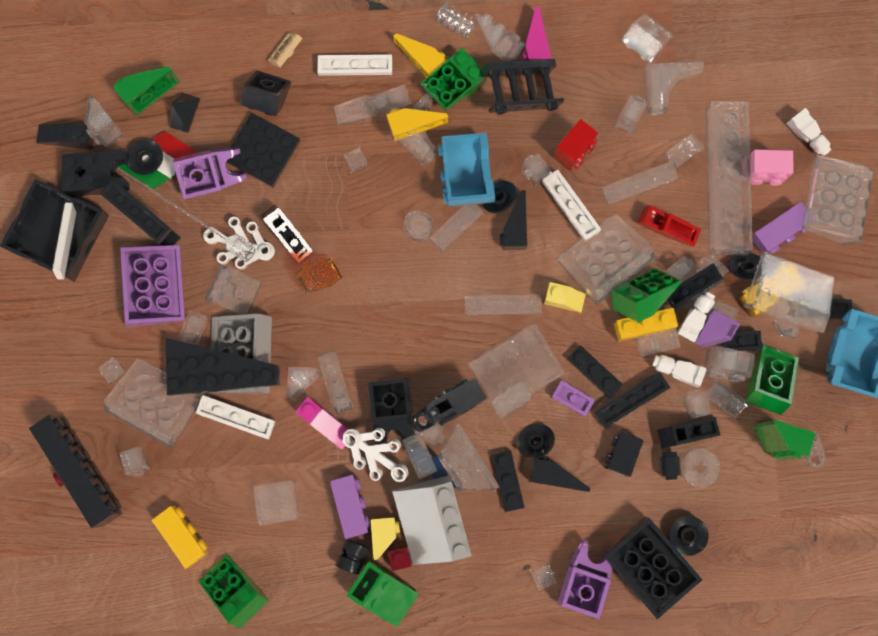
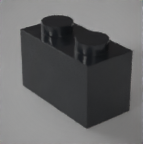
M619 432L618 435L615 434L611 443L614 446L612 453H608L605 464H607L606 469L626 477H631L644 440L624 432Z

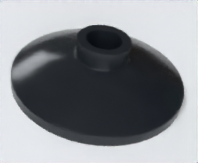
M150 139L136 141L127 151L129 153L127 165L130 170L139 175H148L155 172L163 162L162 148L158 143ZM148 155L149 160L144 162L142 160L143 156Z
M500 181L493 184L495 202L482 204L487 212H503L515 202L517 189L509 181Z
M747 252L735 254L730 258L728 264L729 270L734 276L746 281L759 280L766 275L768 270L767 263L763 258Z
M533 424L526 427L517 439L519 452L530 459H537L547 455L555 444V435L552 429L544 424Z
M679 517L672 523L669 529V541L680 554L687 556L696 555L702 552L708 543L709 534L707 527L697 517ZM687 531L690 533L689 539L684 538V533Z

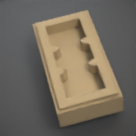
M289 32L270 56L268 62L281 68L287 58L293 55L294 49L303 38L299 34Z

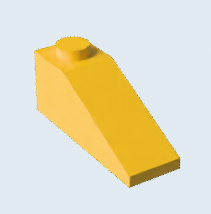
M397 33L394 35V43L426 78L448 60L443 52H438L431 46Z
M397 108L386 114L395 141L448 123L447 113L406 108L400 110Z

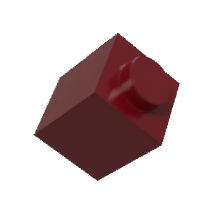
M408 546L388 551L392 571L412 567Z

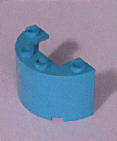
M487 132L441 137L442 144L438 145L439 156H443L444 171H441V182H445L446 185L442 187L444 204L452 207L494 203L495 193L490 173Z
M851 309L842 318L844 324L837 327L833 336L826 362V371L829 372L826 380L831 385L878 398V316Z

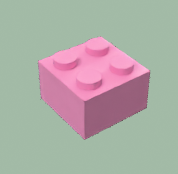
M754 150L745 159V182H751L752 185H761L763 183H770L772 186L781 185L793 174V151Z

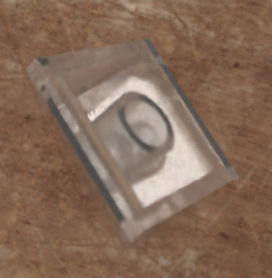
M288 367L287 395L289 398L296 400L323 374L317 368Z

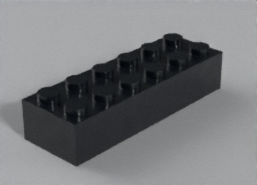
M46 416L31 426L29 430L91 528L104 527L123 514L120 510L122 508L121 504L111 496V488L106 482L103 483L101 480V473L89 461L91 457L88 452L82 450L79 445L81 441L76 434H72L69 428L71 426L68 420L59 416Z

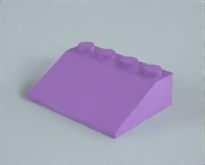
M180 246L120 248L125 327L185 321Z

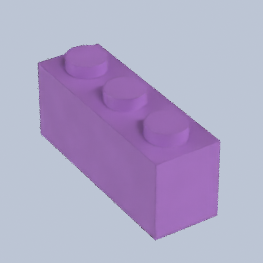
M800 202L755 232L750 238L763 255L768 252L773 254L780 249L779 244L782 242L787 244L795 239L794 234L798 231L804 233L810 229V223L815 219L804 204Z
M350 475L330 481L345 539L368 533L371 522L369 516H365L364 513L366 508L365 499L359 495L358 490L361 489L359 478Z

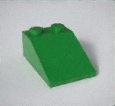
M170 66L128 75L125 78L119 79L113 88L137 116L180 83Z
M763 344L747 387L745 402L782 415L792 405L799 358Z

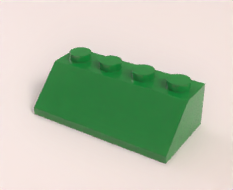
M778 420L757 423L753 427L765 451L772 454V458L783 461L784 459L795 460V458L809 457L815 432Z

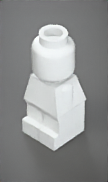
M805 108L786 124L798 138L806 143L810 141L809 146L817 155L821 154L823 157L832 150L830 148L831 143L824 135H819L821 130L816 120L810 116V112Z
M706 292L698 297L694 303L695 309L689 310L677 333L695 342L707 320V315L705 314H708L715 304V296Z
M656 355L652 366L656 367L657 371L665 374L671 373L673 378L697 388L701 386L707 370L691 362H684L682 360L675 362L673 358L666 355Z

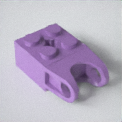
M240 148L213 149L175 158L173 165L183 198L187 199L219 191L245 180L248 177L246 173L230 172L225 165L229 158L240 153ZM195 171L202 173L200 178H197L196 175L193 176Z
M584 539L578 545L570 562L557 605L600 619L611 583L612 566L605 559L604 555L598 563H592L588 558V541ZM583 587H585V588H584V591H586L587 594H586V596L583 595V597H582L581 589H583Z

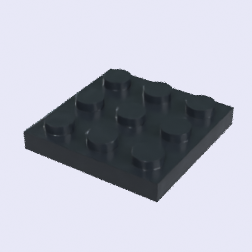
M251 112L231 148H240V153L229 158L226 163L273 188L301 140Z

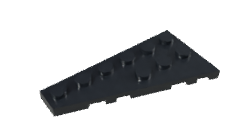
M166 338L168 396L280 386V368L278 365Z

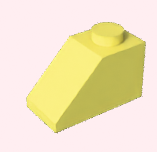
M550 282L544 304L581 313L586 294L569 286Z
M395 517L371 519L374 560L380 558L395 540L397 533H400L399 521H395Z

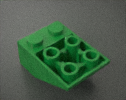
M462 47L420 84L446 111L476 92L487 82V77H481L480 70L482 68Z
M657 268L650 269L648 272L611 289L613 310L639 323L656 313L681 284V280Z
M228 554L198 581L226 621L239 629L269 601L260 588Z
M370 560L346 596L366 610L398 627L419 593Z

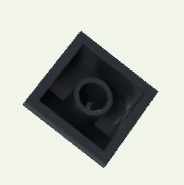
M256 70L243 85L241 105L251 110L264 112L266 115L277 116L283 108L291 81Z

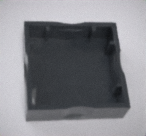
M35 179L22 203L18 216L11 223L0 247L53 272L64 205L66 203H73L76 217L65 278L75 282L109 215L102 209L80 199L69 197L60 190Z

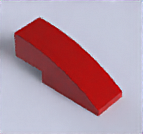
M652 205L643 208L637 223L655 233L695 247L702 230L674 214L665 213Z

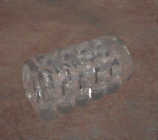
M446 1L439 9L435 21L438 20V23L441 25L445 23L446 28L451 27V31H457V34L460 36L464 34V38L468 39L476 26V23L473 22L474 16L467 19V12L461 15L462 9L460 8L455 12V5L448 8L449 2Z

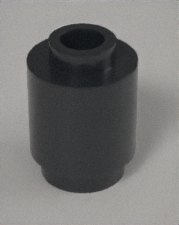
M677 452L661 453V476H665V480H677V476L681 475L680 458L677 456Z

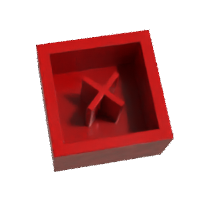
M580 119L556 147L553 158L570 172L574 167L578 169L583 163L586 153L589 155L596 147L598 132Z

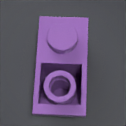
M714 309L707 317V323L700 331L695 343L706 348L730 341L741 323Z

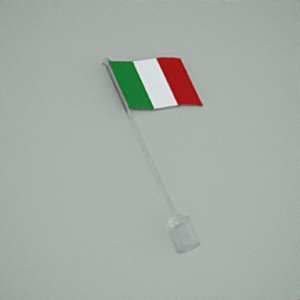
M163 132L151 139L158 143L163 151V162L155 172L148 175H139L130 170L127 164L121 165L116 169V171L127 176L226 240V250L241 260L248 262L255 254L256 246L243 237L235 234L228 238L155 191L156 188L176 174L173 165L175 158L199 153L169 133ZM143 156L142 160L144 162L148 161L149 156Z

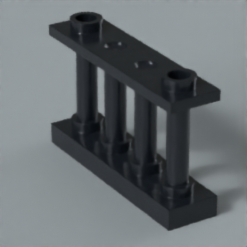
M555 59L486 63L480 70L481 77H489L491 79L496 100L488 109L489 113L501 115L511 111L539 109L554 111L558 109V106L564 102V98H554L549 76L551 71L557 66ZM533 74H540L542 76L547 99H537ZM517 75L525 77L530 100L521 101L516 80ZM500 76H506L509 79L513 101H503L499 82Z
M113 179L99 193L161 246L175 245L181 239L169 226Z

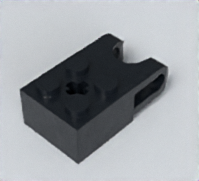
M123 150L62 154V192L70 197L101 195L99 193L112 179L126 191H129L130 183L123 178L115 177L116 169L121 165L128 164L129 153Z
M409 378L369 382L374 430L382 428L385 431L384 438L381 441H375V444L387 443L388 433L395 429L403 434L406 445L414 446L416 435L415 429L411 424L413 408ZM390 394H392V397H395V402H393V405H391L390 402H387V398H390ZM376 432V435L381 437L380 433Z
M475 378L470 381L465 379L459 382L457 386L450 387L435 397L434 401L430 402L411 418V424L418 432H424L438 423L443 426L470 411L487 399ZM425 416L427 420L425 426L419 424V417Z

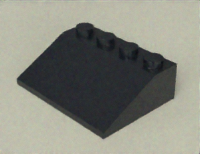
M646 516L604 555L605 559L656 619H659L703 580L655 523Z

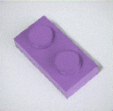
M562 380L551 397L583 417H586L595 401Z

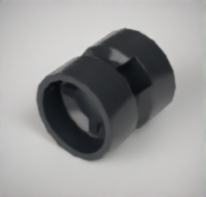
M345 539L342 547L343 554L339 555L335 566L359 575L363 565L361 560L366 558L369 548L355 541Z

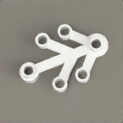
M231 217L228 224L234 229L239 240L221 235L213 228L207 229L203 234L204 240L208 244L213 245L220 242L236 247L227 253L221 252L217 255V261L222 265L227 264L229 260L246 251H252L254 253L248 257H240L235 261V266L240 270H244L247 265L256 260L268 261L275 254L273 245L269 242H264L258 231L259 227L255 222H249L246 229L253 235L257 245L249 242L237 217ZM237 220V225L232 226V221ZM251 225L256 226L254 231L249 230ZM214 233L213 238H208V234ZM263 248H268L266 254L262 253ZM224 255L226 260L222 262L220 257ZM239 261H244L242 267L238 266Z
M376 428L373 432L360 433L356 429H348L343 434V443L348 448H351L354 458L353 464L356 469H363L368 462L370 478L373 481H378L382 477L383 472L377 467V460L391 470V476L395 481L402 482L406 479L409 473L407 467L402 464L397 465L380 453L387 451L397 452L401 448V442L398 439H392L389 443L369 445L364 442L372 439L381 441L385 436V431L382 428ZM376 432H379L381 437L377 436ZM392 443L396 444L397 448H394ZM360 449L365 452L367 461L361 456Z

